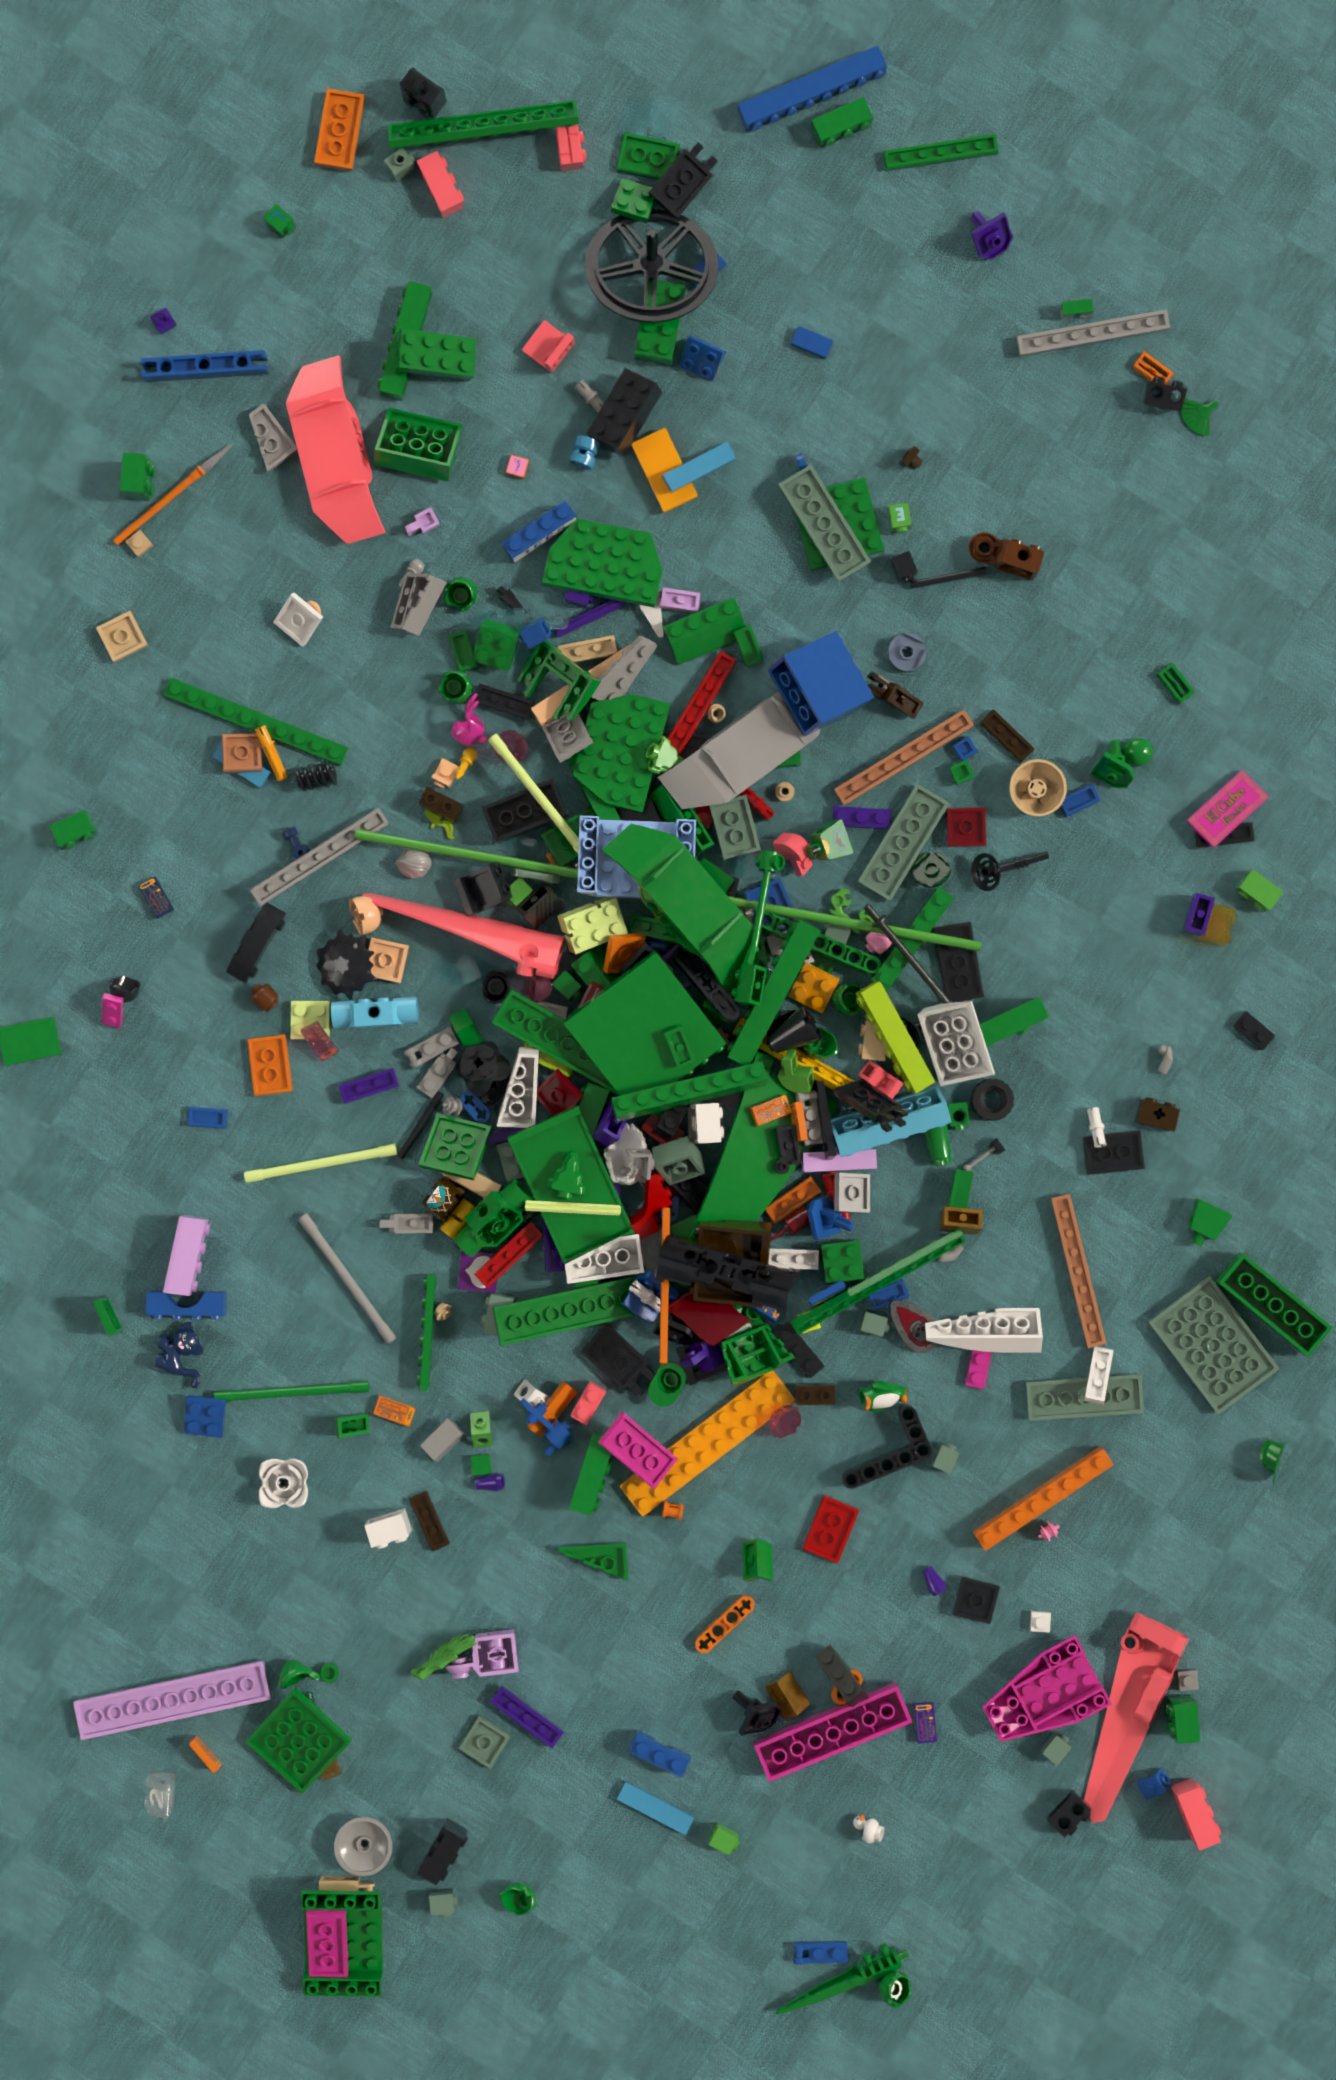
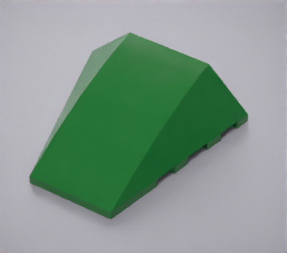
M732 1305L739 1313L752 1321L720 1342L731 1385H741L756 1379L795 1358L791 1352L789 1353L784 1348L785 1344L774 1336L770 1326L764 1324L759 1318L760 1314L747 1306Z

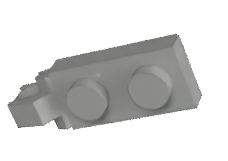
M451 1048L447 1055L442 1053L417 1088L433 1098L455 1068L456 1062L453 1060L459 1052Z
M433 1214L390 1215V1220H380V1228H390V1232L433 1233Z

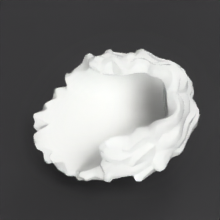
M625 1123L620 1139L604 1149V1156L611 1180L621 1185H632L643 1178L644 1157H629L626 1149H647V1144L645 1143L642 1131L635 1127L634 1124L629 1125Z

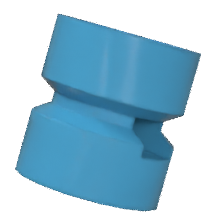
M578 435L574 445L576 450L572 451L569 462L576 467L592 470L595 463L594 455L598 454L601 443L590 437Z

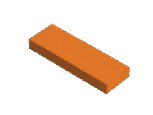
M809 1176L769 1204L765 1211L773 1223L776 1224L822 1191L814 1179Z
M563 1381L547 1400V1406L545 1407L547 1412L543 1416L550 1423H553L576 1396L578 1391ZM539 1420L534 1425L532 1423L527 1425L531 1431L543 1437V1432L547 1429Z

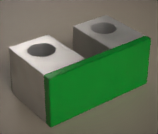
M1092 299L1062 302L1059 307L1061 320L1072 319L1075 314H1079L1080 318L1091 317L1094 312Z

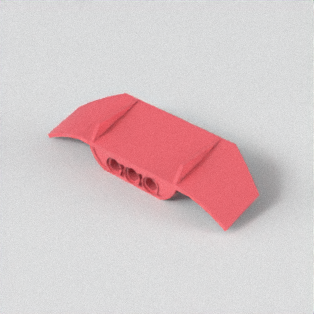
M338 355L302 366L291 388L286 406L313 512L346 544L384 534L386 531L378 516L368 486L372 480V471L359 420L354 408L346 399L343 388L341 356Z

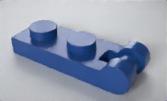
M847 1941L793 1943V1950H795L793 1963L796 1965L806 1963H848ZM803 1950H808V1955H803Z

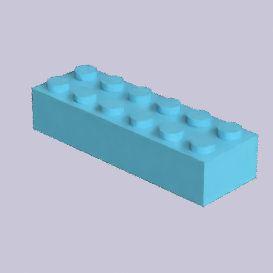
M938 1086L922 1090L917 1094L894 1099L902 1105V1110L908 1112V1116L902 1118L906 1121V1125L903 1127L897 1126L894 1121L889 1122L888 1124L893 1127L892 1131L885 1132L881 1128L879 1121L872 1122L858 1111L831 1119L834 1142L840 1157L851 1156L859 1151H867L875 1146L886 1145L891 1141L905 1139L910 1135L924 1133L929 1129L943 1127L951 1123L947 1103Z

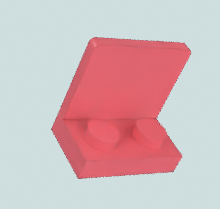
M544 320L522 348V351L550 373H553L573 347L575 341L571 334L567 333L565 336Z

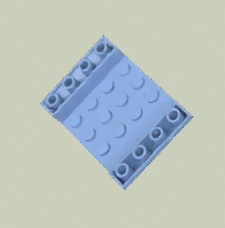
M580 816L577 893L594 897L641 898L637 882L622 867L602 853V849L627 826L636 824L677 836L695 857L696 820L677 819L676 822L599 820V816Z

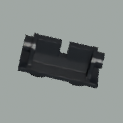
M511 1074L501 1081H493L489 1091L481 1096L480 1100L494 1109L505 1095Z

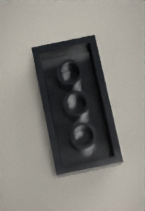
M625 368L589 428L587 435L600 442L601 447L625 457L662 394L658 384Z
M550 779L538 784V788L561 817H568L554 780ZM528 789L481 807L497 845L553 823Z

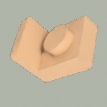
M442 758L435 774L431 777L435 780L434 784L443 789L445 786L450 788L459 766Z

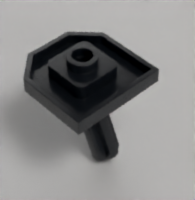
M668 1299V1303L670 1304L676 1299ZM669 1312L668 1341L680 1345H690L695 1334L688 1327L684 1326L682 1320ZM660 1318L653 1331V1334L660 1336Z
M740 1691L735 1692L732 1697L733 1700L746 1709L744 1712L746 1718L738 1731L741 1736L765 1731L776 1723L782 1712L781 1707L775 1701L764 1704L756 1698L751 1701Z

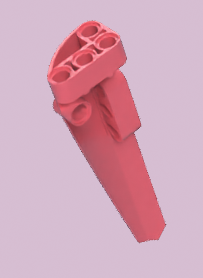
M362 894V896L372 898V902L377 906L444 929L518 962L516 973L519 975L533 976L534 968H536V976L554 979L558 972L565 940L564 936L527 929L521 925L485 917L467 916L466 913L382 895Z
M1137 1612L1126 1634L1121 1639V1652L1109 1698L1112 1705L1108 1706L1084 1797V1800L1091 1807V1815L1089 1817L1092 1823L1106 1820L1172 1682L1174 1670L1190 1639L1180 1632ZM1129 1637L1135 1639L1136 1644L1133 1648L1127 1645Z

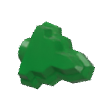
M570 1151L563 1159L562 1167L555 1171L552 1178H549L546 1188L557 1191L556 1196L572 1199L573 1194L582 1196L585 1194L582 1174L578 1171L579 1160L576 1152Z

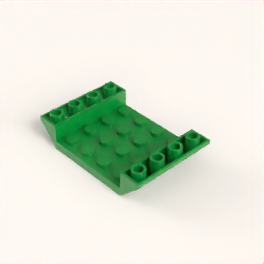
M301 1890V1910H304L305 1946L303 1996L381 1997L383 1980V1912L380 1891ZM307 1910H346L348 1977H309Z

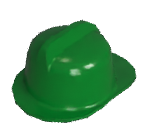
M667 1362V1365H661L657 1370L648 1389L649 1397L655 1405L667 1407L678 1398L686 1381V1374L680 1365Z
M1267 1439L1260 1451L1259 1457L1262 1465L1274 1473L1273 1484L1280 1456L1287 1443V1439L1285 1443Z

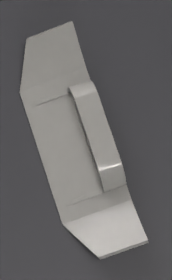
M777 692L707 740L699 750L658 776V778L681 809L728 803L817 738L820 730L805 737L780 692Z

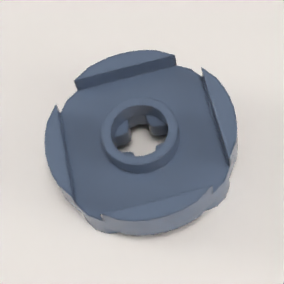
M912 633L898 635L891 641L888 648L889 662L894 668L902 672H913L918 669L925 661L927 654L922 639ZM910 648L912 656L904 657L902 650Z

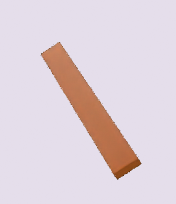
M670 1208L662 1209V1244L666 1236L670 1235ZM666 1279L661 1282L660 1365H667L669 1280Z

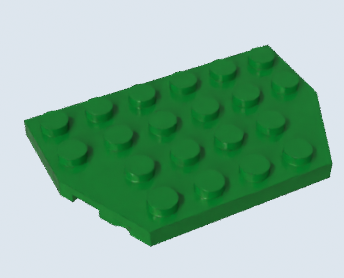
M577 518L550 547L542 586L655 608L662 576V567L651 533Z
M635 694L616 697L611 700L606 699L592 702L585 727L593 743L578 752L572 777L579 783H582L587 790L596 795L605 805L642 814L653 772L648 771L650 759L646 757V752L649 746L653 743L656 744L663 735L670 703Z

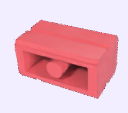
M578 125L556 127L561 171L584 168L583 162L587 160L585 149L581 150V143H584L583 131H579Z
M589 1381L570 1416L587 1426L604 1397L606 1389Z

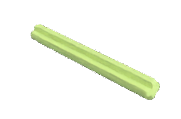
M525 1201L526 1211L616 1216L621 1214L620 1205Z

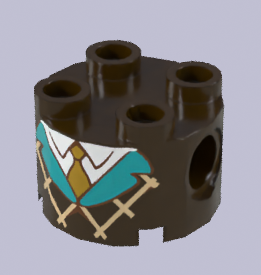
M448 1178L438 1179L433 1186V1193L427 1195L422 1202L424 1208L442 1222L446 1221L448 1218L446 1214L448 1212L452 1213L466 1193V1191Z

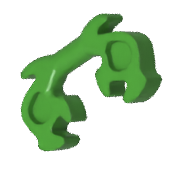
M841 888L838 893L831 897V904L835 911L829 909L831 915L850 918L842 910L843 906H849L852 901L851 899L846 900L844 896L850 894L847 889ZM865 910L859 913V920L874 922L870 916L864 914ZM852 928V932H854L855 934H860V931H858V929Z

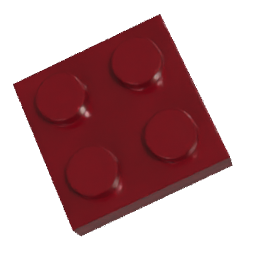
M985 808L946 809L947 847L986 846Z
M556 1069L537 1089L536 1099L554 1116L574 1107L584 1096L559 1069Z

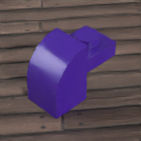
M705 1341L690 1344L689 1348L691 1351L687 1352L685 1358L679 1361L682 1368L691 1367L698 1363L702 1372L715 1370L723 1364L725 1358L717 1344L712 1346Z

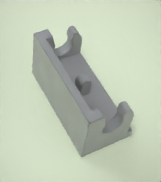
M447 1418L420 1446L434 1461H439L466 1434L453 1421Z

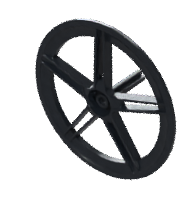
M652 209L648 220L665 221L678 227L659 246L658 231H653V228H650L649 232H646L645 244L629 225L638 221L620 215L601 227L592 238L586 252L585 274L589 287L595 297L615 314L633 321L646 323L675 320L697 309L711 294L718 276L717 252L706 232L685 216L680 215L676 219L666 210ZM622 227H624L629 232V234L639 244L641 249L637 248V246L634 244V242L631 240V238L628 236V234ZM684 229V231L665 251L664 248ZM618 230L638 259L599 269L598 259L600 251L606 240ZM689 233L695 238L702 249L705 259L704 273L666 260ZM643 274L644 306L635 305L621 299L606 286L604 281ZM659 275L669 276L697 285L685 298L669 305L655 307L657 277ZM648 280H653L651 307H648Z

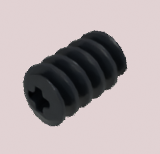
M326 762L324 769L318 764L317 770L310 766V772L305 767H303L302 773L295 769L299 789L301 787L303 792H307L308 786L311 790H314L315 784L319 789L322 788L323 783L326 787H329L330 781L334 786L337 785L334 763L330 767Z

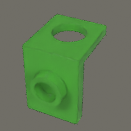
M489 1411L470 1413L471 1436L474 1448L492 1446L493 1440ZM480 1438L488 1439L486 1442L477 1441Z

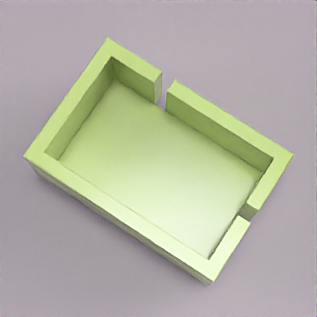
M613 897L594 901V904L589 903L557 916L562 932L567 933V935H564L569 952L574 954L608 942L609 935L628 934L617 899Z

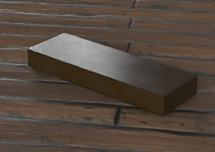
M994 709L980 722V725L1020 763L1035 749Z
M427 1490L410 1497L409 1501L432 1552L450 1544Z

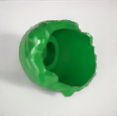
M890 1972L879 1983V1992L883 2001L892 2008L901 2007L912 1996L909 1977L906 1973Z

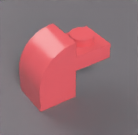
M783 832L772 843L775 851L780 853L784 860L791 861L796 876H803L813 866L810 856L806 851L810 844L803 837L794 833Z
M870 1060L858 1074L859 1077L892 1099L903 1085L900 1080Z

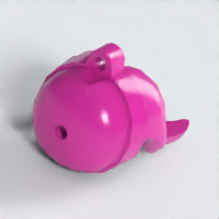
M477 693L469 698L464 707L466 721H455L451 730L453 738L465 746H472L476 742L484 743L487 739L483 735L485 731L483 722L473 713V710L479 703V701L474 702L478 695Z

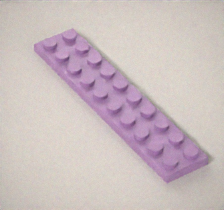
M264 1660L79 1699L75 1700L73 1704L80 1738L85 1740L271 1700V1693Z

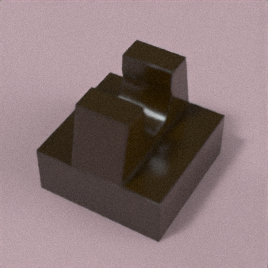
M915 446L909 448L899 461V464L904 468L909 465L914 469L919 468L923 463V460L917 456L920 450Z

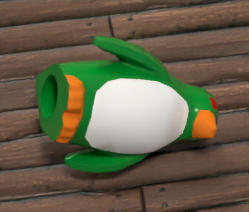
M880 1380L875 1381L870 1387L858 1388L860 1403L864 1411H883L899 1401L907 1404L909 1390L906 1386Z

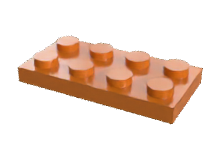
M327 88L314 160L315 165L353 171L365 102L364 94Z

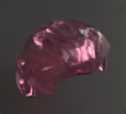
M508 730L498 735L517 761L523 759L527 754L528 744L521 733ZM492 747V749H493V751L495 752L496 756H497L498 758H500L502 761H505V760L501 757V755H499V754L495 751V749Z
M534 970L533 976H528L531 984L527 989V993L530 996L528 999L539 1003L550 995L553 984L549 978L536 976V970Z
M787 1404L772 1413L769 1420V1428L775 1437L782 1439L787 1435L797 1432L796 1427L800 1426L801 1423L798 1407Z

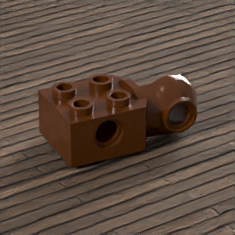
M986 532L978 533L972 537L968 548L970 556L975 561L992 565L997 570L1031 581L1037 576L1045 553L1039 546H1027L1017 539H1012V541L1007 539L1000 540ZM979 546H987L988 552L982 553L979 550Z

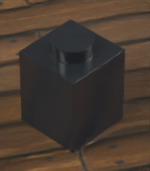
M910 551L891 558L890 563L898 582L904 581V583L915 579L914 576L917 575L918 571Z

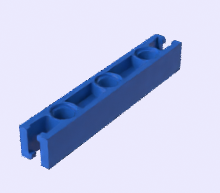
M265 350L141 358V364L144 367V370H141V374L145 382L269 374L268 366L266 364L253 366L252 361L262 359L268 361ZM243 360H246V361H247L246 366H244V367H239V366H238L241 361H243ZM203 363H209L207 369H200ZM165 366H171L168 372H163ZM148 367H157L156 372L145 373Z

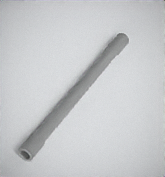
M308 1213L298 1219L300 1224L333 1266L376 1326L384 1341L389 1344L397 1337L382 1320L321 1235Z

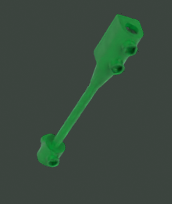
M762 850L761 856H757L755 859V865L759 871L763 872L751 945L748 948L743 964H741V968L735 972L738 985L737 988L732 990V998L735 999L737 1004L761 1007L767 968L759 966L758 945L771 874H776L777 870L783 869L785 864L784 857L778 852Z

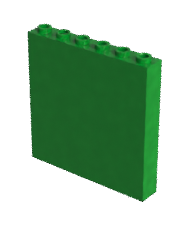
M655 950L563 1020L565 1027L620 1096L678 1082L683 1076L685 1078L690 1076L694 1072L693 1069L698 1065L702 1066L709 1061L708 1057L712 1054L720 1053L725 1048L724 1045L727 1044ZM682 1025L696 1062L678 1069L664 1032Z

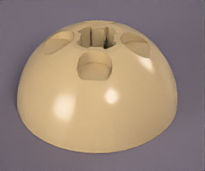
M1042 759L1030 760L1020 765L1013 773L1009 787L1010 796L1015 806L1023 813L1030 816H1045L1053 813L1062 805L1067 792L1066 779L1062 771L1055 764Z

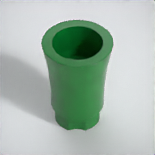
M948 1124L924 1132L923 1135L926 1139L933 1165L942 1166L952 1163Z

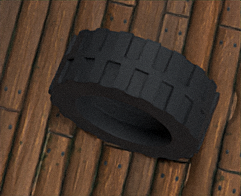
M994 1078L983 1080L972 1091L970 1100L973 1111L985 1120L995 1121L1005 1118L1014 1106L1013 1091L1002 1080ZM989 1090L999 1092L1002 1097L1001 1105L996 1109H989L983 1103V1096Z

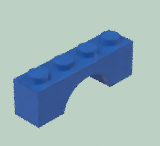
M163 1291L146 1292V1315H151L152 1319H163V1315H171V1319H182V1316H190V1319H202V1316H209V1319L219 1320L221 1316L226 1315L227 1292L207 1291L196 1305L189 1307L175 1302L169 1293H163Z

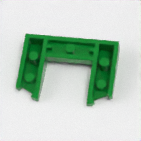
M545 640L536 646L517 681L525 682L527 690L523 694L526 697H530L551 670L570 685L552 718L559 720L561 716H566L567 721H572L587 704L601 681L590 672L584 671L563 655L559 648Z

